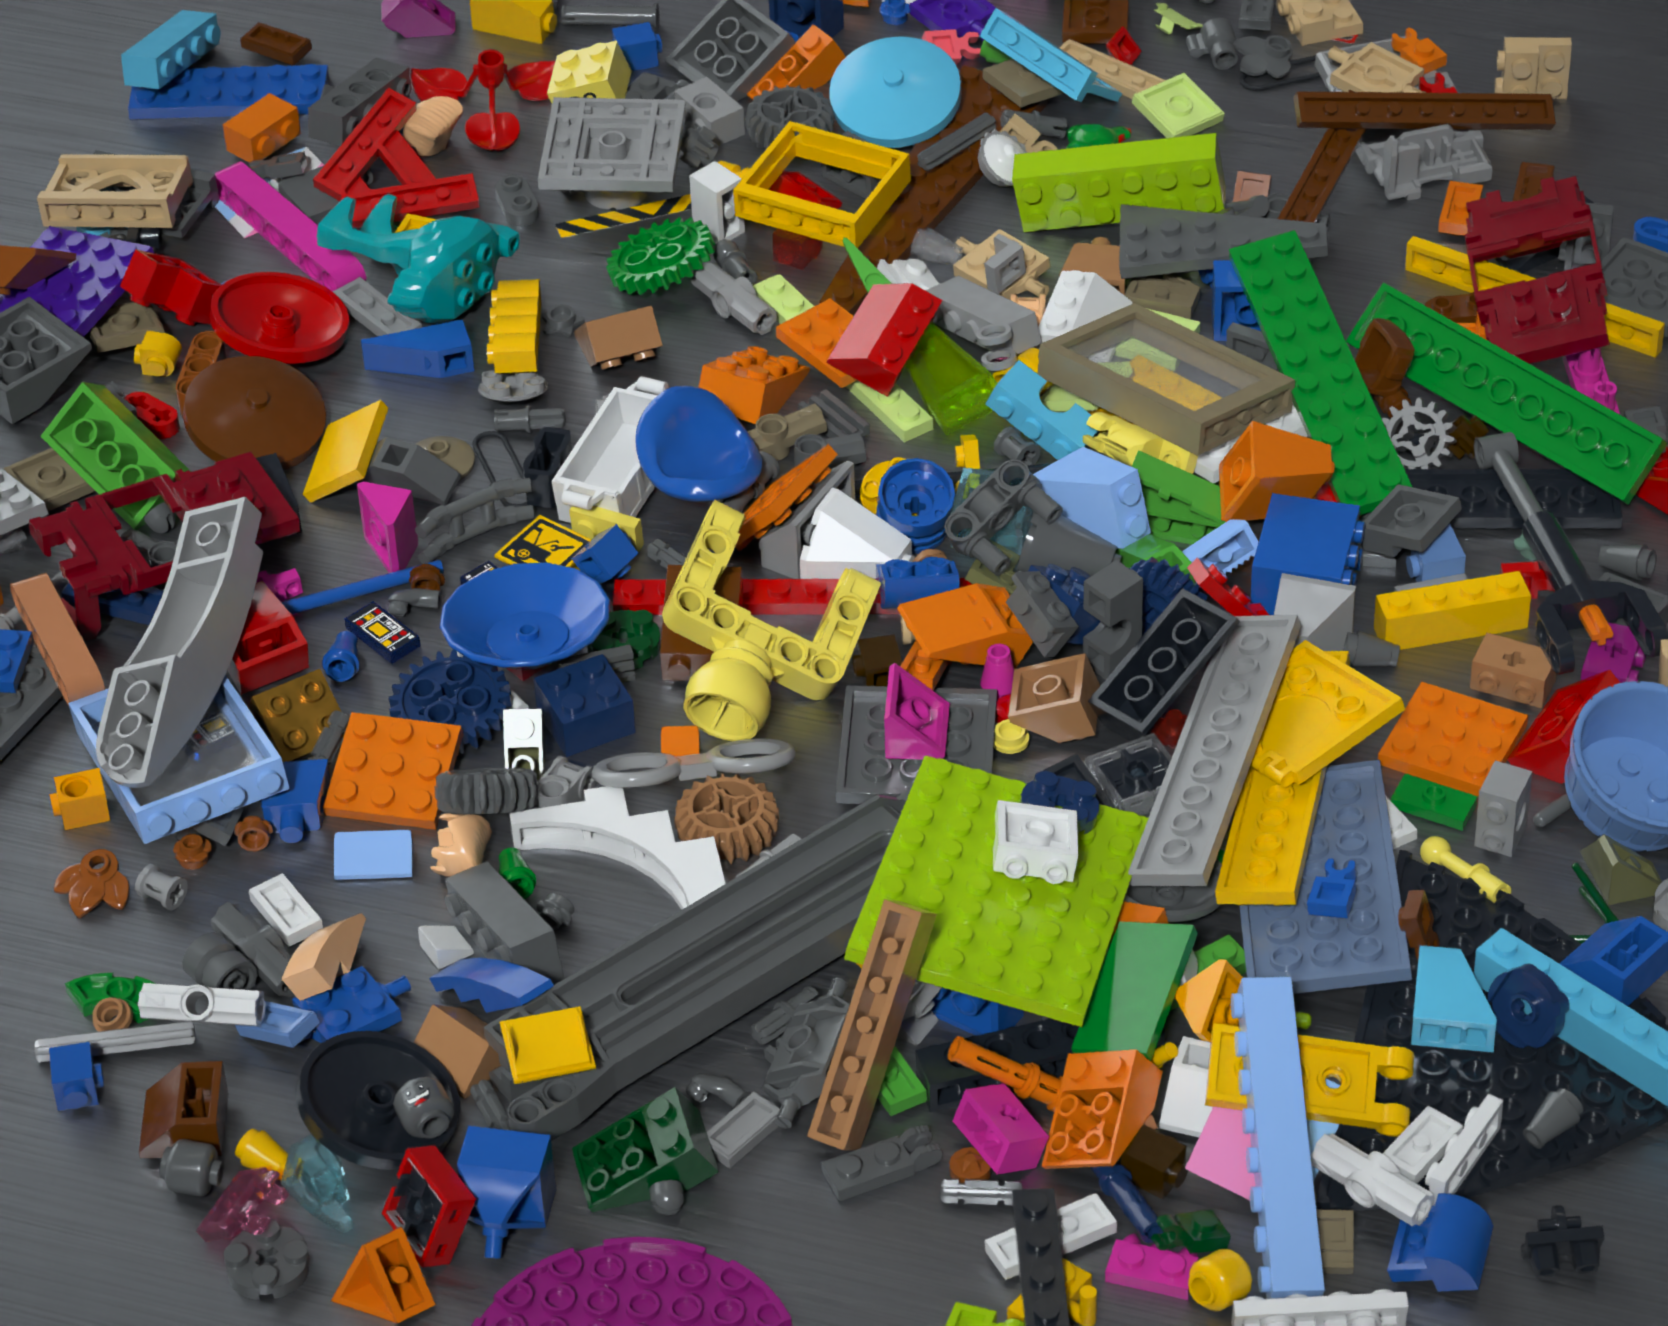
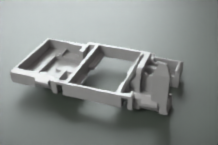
M1392 38L1372 42L1400 57L1401 52L1394 50L1391 46ZM1369 43L1340 49L1347 53H1353L1362 50ZM1330 50L1316 53L1315 67L1330 92H1344L1330 84L1331 73L1339 68L1341 64L1328 58ZM1436 69L1424 74L1423 77L1426 82L1435 84V73H1438L1439 70ZM1440 72L1445 78L1444 87H1455L1448 73ZM1445 124L1404 132L1398 139L1391 135L1387 141L1365 145L1363 140H1361L1355 150L1361 163L1365 165L1366 172L1368 174L1374 173L1380 185L1385 187V195L1388 200L1406 197L1407 201L1420 199L1421 184L1430 181L1453 180L1474 184L1489 181L1492 178L1493 168L1490 164V159L1483 149L1484 137L1480 129H1453L1450 125Z

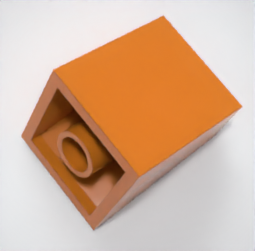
M1252 421L1219 464L1221 520L1227 522L1230 519L1245 521L1265 519L1272 493L1315 499L1317 491L1325 482L1331 479L1334 473L1335 464L1331 458V445Z

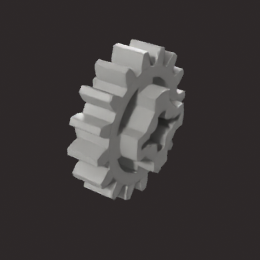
M1422 398L1416 399L1415 406H1412L1406 399L1402 400L1403 409L1400 411L1391 406L1389 409L1393 417L1391 419H1381L1383 424L1387 426L1386 430L1404 469L1407 467L1409 469H1431L1430 466L1433 464L1442 469L1444 465L1440 460L1441 457H1452L1453 455L1447 449L1448 444L1457 443V439L1448 435V432L1456 428L1453 423H1444L1449 414L1445 410L1436 414L1438 404L1431 401L1426 408ZM1417 414L1427 415L1436 423L1424 425ZM1403 421L1399 434L1394 435L1397 426ZM1415 430L1424 434V436L1419 438V445L1409 441V439L1414 437L1413 431ZM1439 440L1437 448L1430 454V449L1434 442ZM1409 450L1413 453L1416 461L1406 460L1398 452Z

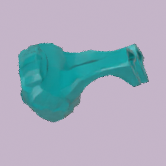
M391 194L382 197L360 230L352 226L356 200L348 196L342 199L322 219L317 228V246L331 250H349L379 262L391 263L399 276L395 279L392 292L388 295L387 303L402 315L417 318L426 323L451 322L471 309L493 287L498 259L500 257H511L520 246V236L517 231L504 225L486 223L480 219L462 216L439 218L419 229L395 233L397 225H394L393 222L397 197Z

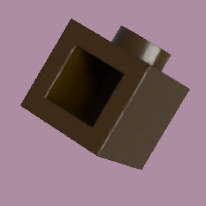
M895 634L858 639V655L852 656L855 678L862 677L864 686L888 687L889 667L894 663L899 666L902 664Z
M1143 1125L1121 1155V1165L1125 1166L1131 1173L1132 1183L1136 1187L1163 1200L1173 1187H1180L1187 1176L1188 1170L1185 1169L1186 1146L1171 1136H1165Z

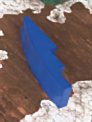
M480 957L460 959L429 978L436 992L454 988L461 1002L479 999L486 1013L522 1006L554 987L551 979L526 967L503 960Z

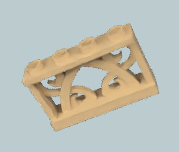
M62 154L59 158V165L46 190L40 191L37 197L43 227L172 228L176 221L175 213L187 188L191 187L193 183L189 159L186 155ZM108 186L136 188L127 192L99 191Z

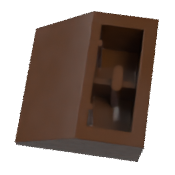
M223 1061L181 1062L146 1090L139 1158H162L166 1147H172L179 1139L211 1144L217 1149L218 1156H222L229 1095Z

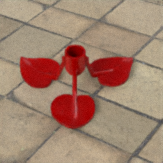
M488 49L478 55V65H473V72L468 81L463 73L455 69L411 68V82L413 90L421 102L436 96H445L458 100V97L464 98L467 96L478 76V81L481 85L489 89L490 114L476 113L466 121L465 134L468 140L476 146L487 150L499 151L511 147L517 141L520 134V124L516 116L510 112L496 113L495 88L505 78L510 90H518L522 98L531 101L549 99L547 92L556 61L524 63L507 71V64L504 63L503 54L497 50Z

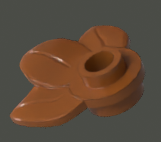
M105 849L93 850L87 853L80 863L65 868L58 875L54 884L55 893L69 894V904L77 918H82L102 900L112 908L123 910L128 901L130 890L127 878L119 872V863L116 856ZM104 863L102 868L93 869L94 866Z

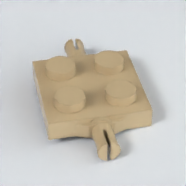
M1372 42L1362 50L1353 53H1347L1337 46H1333L1328 53L1329 59L1341 64L1339 68L1331 73L1330 84L1344 92H1348L1350 89L1355 92L1426 93L1414 87L1419 83L1420 77H1423V68Z
M1001 229L997 230L982 243L976 245L964 237L957 239L955 249L966 255L953 265L954 276H960L988 289L984 263L995 255L994 237L1001 234L1010 240L1018 242L1023 247L1026 273L998 295L1009 300L1011 299V294H1020L1024 291H1029L1038 297L1040 294H1046L1047 296L1049 287L1037 281V279L1050 268L1048 256Z

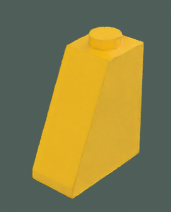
M469 0L473 30L543 44L548 35L554 32L557 25V15L554 14L553 0Z

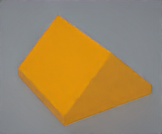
M1219 959L1178 987L1175 995L1193 1032L1203 1041L1211 1042V1032L1214 1023L1239 1026V1018H1232L1231 994L1238 992L1240 981L1243 977L1227 960Z

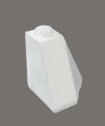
M832 487L814 511L811 524L816 526L810 538V546H803L800 556V578L840 579L845 568H853L876 579V564H885L893 559L913 562L915 557L912 556V540L839 489Z

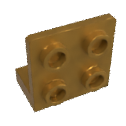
M321 669L252 696L248 705V709L256 721L262 720L277 752L282 758V762L295 761L310 755L324 727H329L327 721L331 713L335 710L342 712Z

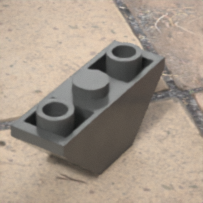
M386 437L376 443L366 475L357 482H369L412 490V496L415 498L447 505L461 476L459 472L421 446Z

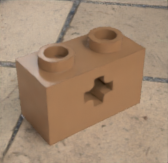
M1486 633L1472 660L1470 689L1542 709L1556 681L1557 674L1553 671L1541 647Z

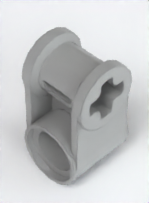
M560 755L556 757L550 768L537 781L539 783V795L536 809L584 801V790L593 789L596 785V781L592 778L593 766L589 765L584 768L570 763L569 759L565 756Z

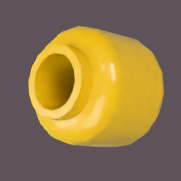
M1219 1249L1193 1263L1189 1271L1188 1288L1192 1298L1210 1311H1222L1233 1305V1301L1245 1299L1251 1291L1252 1276L1250 1267L1238 1253L1230 1249Z

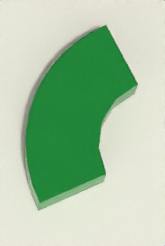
M98 973L66 982L65 988L66 993L84 1017L92 1015L95 1006L101 1000L113 997L127 1002L132 1009V1019L140 1024L148 1019L140 1017L138 1007L139 992L142 990L144 983H156L139 976H135L132 979L114 977L113 973Z

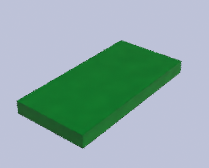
M1119 922L1103 963L1083 1025L1079 1027L1071 1050L1073 1053L1137 1049L1151 1061L1198 935L1194 925Z

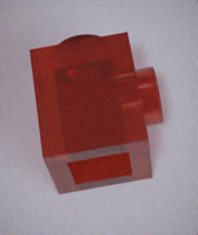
M779 228L772 234L774 261L804 270L813 259H816L823 248V241Z

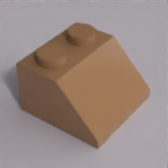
M652 305L588 321L574 331L575 338L590 367L601 365L602 370L622 365L621 359L634 356L635 362L655 357L654 351L663 346Z
M1086 653L1014 669L1008 713L1010 723L1058 743L1081 740L1095 735L1097 715L1088 703V700L1100 687V684Z

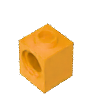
M99 768L54 777L57 793L49 794L54 817L62 815L65 830L111 821Z

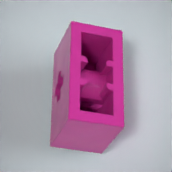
M1005 1084L965 1089L953 1118L954 1124L997 1175L1036 1168L1049 1138V1135Z

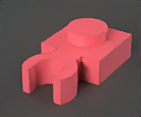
M956 29L925 31L922 36V40L928 41L945 51L955 64L960 63L961 55L970 60L980 57L981 48H971L968 44L977 42L979 38V33L968 32L963 37L958 38Z

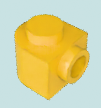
M147 331L142 343L137 344L135 347L134 363L141 365L142 375L167 377L175 369L182 353V346L172 335Z

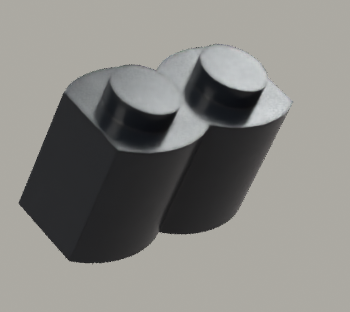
M544 427L537 433L534 439V450L528 454L523 463L524 478H530L532 492L526 493L527 505L550 509L556 506L551 481L572 451L570 430Z

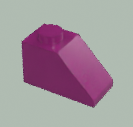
M383 0L381 3V21L389 30L397 31L406 38L452 35L455 32V12L438 0Z

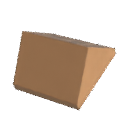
M432 1004L413 1043L432 1054L446 1068L456 1085L459 1096L466 1099L471 1095L470 1089L472 1085L478 1084L481 1080L489 1081V1072L501 1065L498 1053L488 1044L484 1036L483 1027L488 1024L464 1008Z

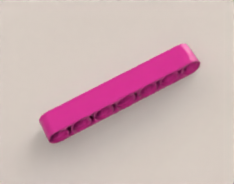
M240 161L214 173L219 199L312 280L325 286L332 292L359 277L366 281L365 270L354 255L348 250H331L317 246L318 225L246 164Z

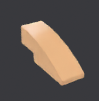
M362 913L317 930L308 936L296 949L287 964L282 981L300 1001L332 989L336 977L350 972L366 920Z

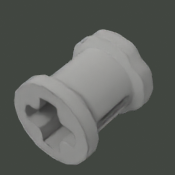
M155 864L145 866L135 883V890L138 896L142 898L151 897L160 901L165 909L171 911L177 909L182 904L188 889L185 878L180 876L171 877L161 872L160 867Z

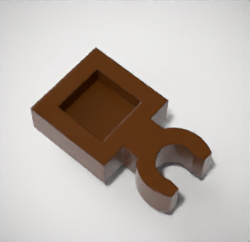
M1409 890L1405 906L1401 907L1398 913L1399 928L1401 931H1405L1410 948H1415L1417 961L1420 945L1439 947L1438 935L1432 929L1434 917L1425 890Z

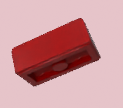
M783 171L769 189L836 209L840 208L843 203L836 196L800 172Z

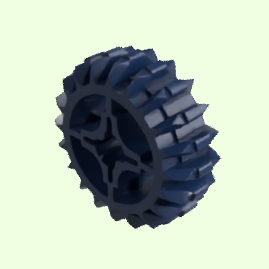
M1153 557L1147 561L1141 559L1129 568L1143 578L1142 636L1182 589L1205 601L1208 597L1198 590L1199 585L1189 578L1190 573H1182L1178 564L1171 567L1166 559L1160 562Z

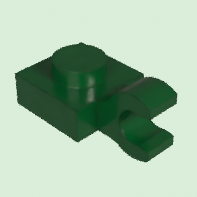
M1213 1210L1177 1213L1175 1216L1169 1214L1159 1216L1156 1222L1163 1233L1151 1236L1152 1241L1159 1250H1170L1174 1247L1185 1246L1190 1254L1227 1249L1231 1238Z

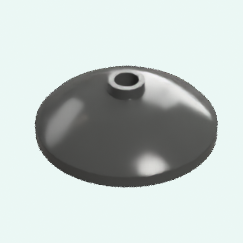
M1216 858L1206 886H1131L1130 884L1124 902L1165 908L1168 923H1182L1199 919L1213 912L1221 905L1217 904L1215 890L1222 864Z

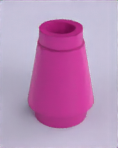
M993 644L988 648L980 681L982 689H997L998 700L1004 695L1011 694L1014 676L1010 649L1004 644Z

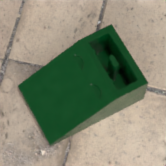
M676 1087L571 1148L588 1208L591 1212L651 1200L650 1187L663 1180L679 1181L683 1186L684 1193L719 1172L700 1111Z

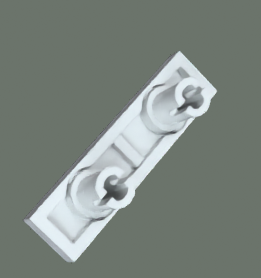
M1382 1289L1371 1294L1351 1295L1347 1292H1335L1328 1296L1315 1297L1293 1294L1286 1298L1264 1299L1259 1296H1252L1240 1301H1233L1232 1326H1406L1408 1313L1407 1293Z

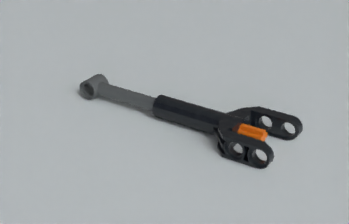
M1513 432L1475 438L1474 454L1478 467L1480 469L1494 468L1525 522L1522 527L1523 536L1555 590L1554 593L1546 597L1536 610L1538 619L1535 624V638L1553 671L1560 675L1571 673L1575 669V656L1572 648L1574 641L1568 630L1585 628L1592 641H1596L1598 645H1604L1607 638L1613 637V631L1608 623L1617 622L1619 618H1624L1645 655L1650 657L1660 656L1661 640L1668 639V632L1645 590L1621 582L1591 579L1557 518L1554 517L1553 513L1543 511L1517 466L1519 450Z

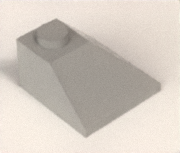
M1282 573L1274 615H1298L1301 627L1294 647L1307 640L1323 651L1343 650L1347 633H1353L1356 586Z

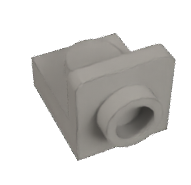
M1001 234L994 237L995 255L984 263L987 288L996 294H999L1026 273L1023 247L1018 242L1010 240Z

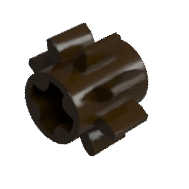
M1461 415L1452 422L1456 428L1448 432L1449 436L1457 439V443L1448 444L1447 449L1457 459H1460L1464 454L1469 459L1475 458V438L1483 437L1489 432V429L1476 415L1470 420Z

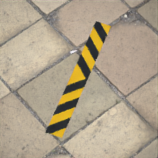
M691 194L557 223L555 226L560 237L565 238L692 209Z

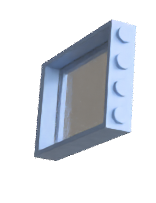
M226 675L208 710L187 743L167 768L148 787L132 788L122 786L114 782L99 765L96 755V739L109 688L68 703L79 738L96 766L100 769L101 774L144 844L290 789L281 756Z

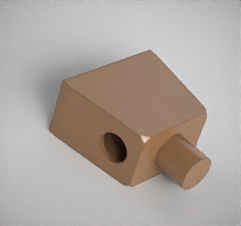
M1104 237L1094 238L1091 244L1076 243L1073 245L1061 272L1077 270L1096 273L1125 295V278L1121 279L1119 270L1120 246L1111 245V242Z

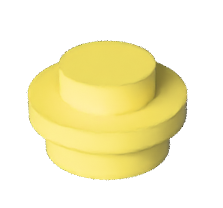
M1009 719L1003 720L996 725L994 748L997 751L1005 754H1016L1027 748L1029 745V733L1025 728L1010 723Z

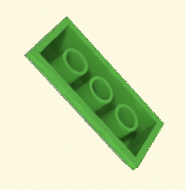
M82 382L40 436L98 494L163 474H168L174 483L176 482V470L182 469L183 472L189 470L104 385ZM160 495L115 508L114 510L133 529L138 530L146 524L144 517L154 507L165 501Z

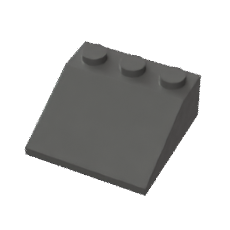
M721 0L665 61L692 83L708 77L737 102L747 96V93L796 42L787 31L745 0Z
M31 297L0 313V415L12 424L41 408L92 349L89 341Z

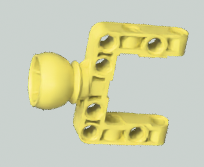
M714 499L664 606L662 617L666 626L673 632L714 651L711 655V660L700 667L690 677L687 684L683 706L687 718L708 735L726 741H737L753 738L765 725L771 708L769 685H771L772 681L812 700H823L830 695L844 675L881 582L853 568H845L812 642L781 626L776 628L751 616L750 611L716 595L715 590H713L730 560L740 537L739 531L746 520L745 514ZM716 623H719L720 625H722L723 628H721V627H719L718 625H716Z

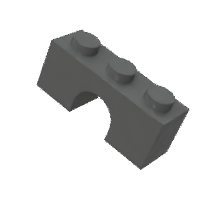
M1117 560L1084 581V610L1101 622L1093 631L1083 637V653H1086L1093 671L1105 680L1142 637L1143 578L1137 572L1127 568Z

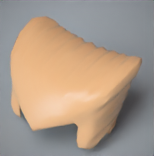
M436 96L416 105L417 110L403 126L402 136L410 146L415 147L416 154L419 157L434 156L444 151L452 131L463 113V106L458 100L445 96Z
M442 814L438 819L447 820L448 827L439 829L437 832L439 846L433 847L431 855L438 860L436 866H430L434 873L450 877L482 863L484 851L490 840L492 830L489 822L481 815Z

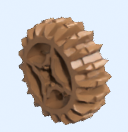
M722 772L720 778L716 779L707 775L704 783L694 781L692 788L683 790V796L680 800H677L674 823L680 842L714 836L719 859H726L730 864L736 858H741L747 862L750 853L760 855L763 847L771 846L772 837H775L778 831L779 809L773 797V792H768L765 783L756 784L753 776L743 780L739 774H736L734 777H726Z

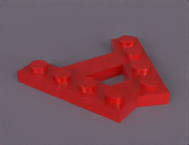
M391 88L384 92L313 178V186L338 201L347 196L355 199L356 205L352 219V226L355 228L362 227L374 207L387 194L397 197L394 222L403 221L407 214L428 217L479 208V198L473 173L436 179L399 131L417 110L416 102ZM380 156L402 185L370 190L361 177Z

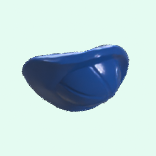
M674 386L668 388L648 404L639 419L635 437L639 463L652 484L668 496L691 502L726 499L748 489L761 474L762 457L753 439L727 405L710 391L693 386Z

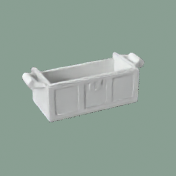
M640 376L638 381L627 389L613 388L551 481L559 520L571 523L569 510L572 506L591 510L593 506H597L632 517L637 516L655 486L646 476L639 463L635 443L636 428L648 404L656 396L668 389L667 382Z

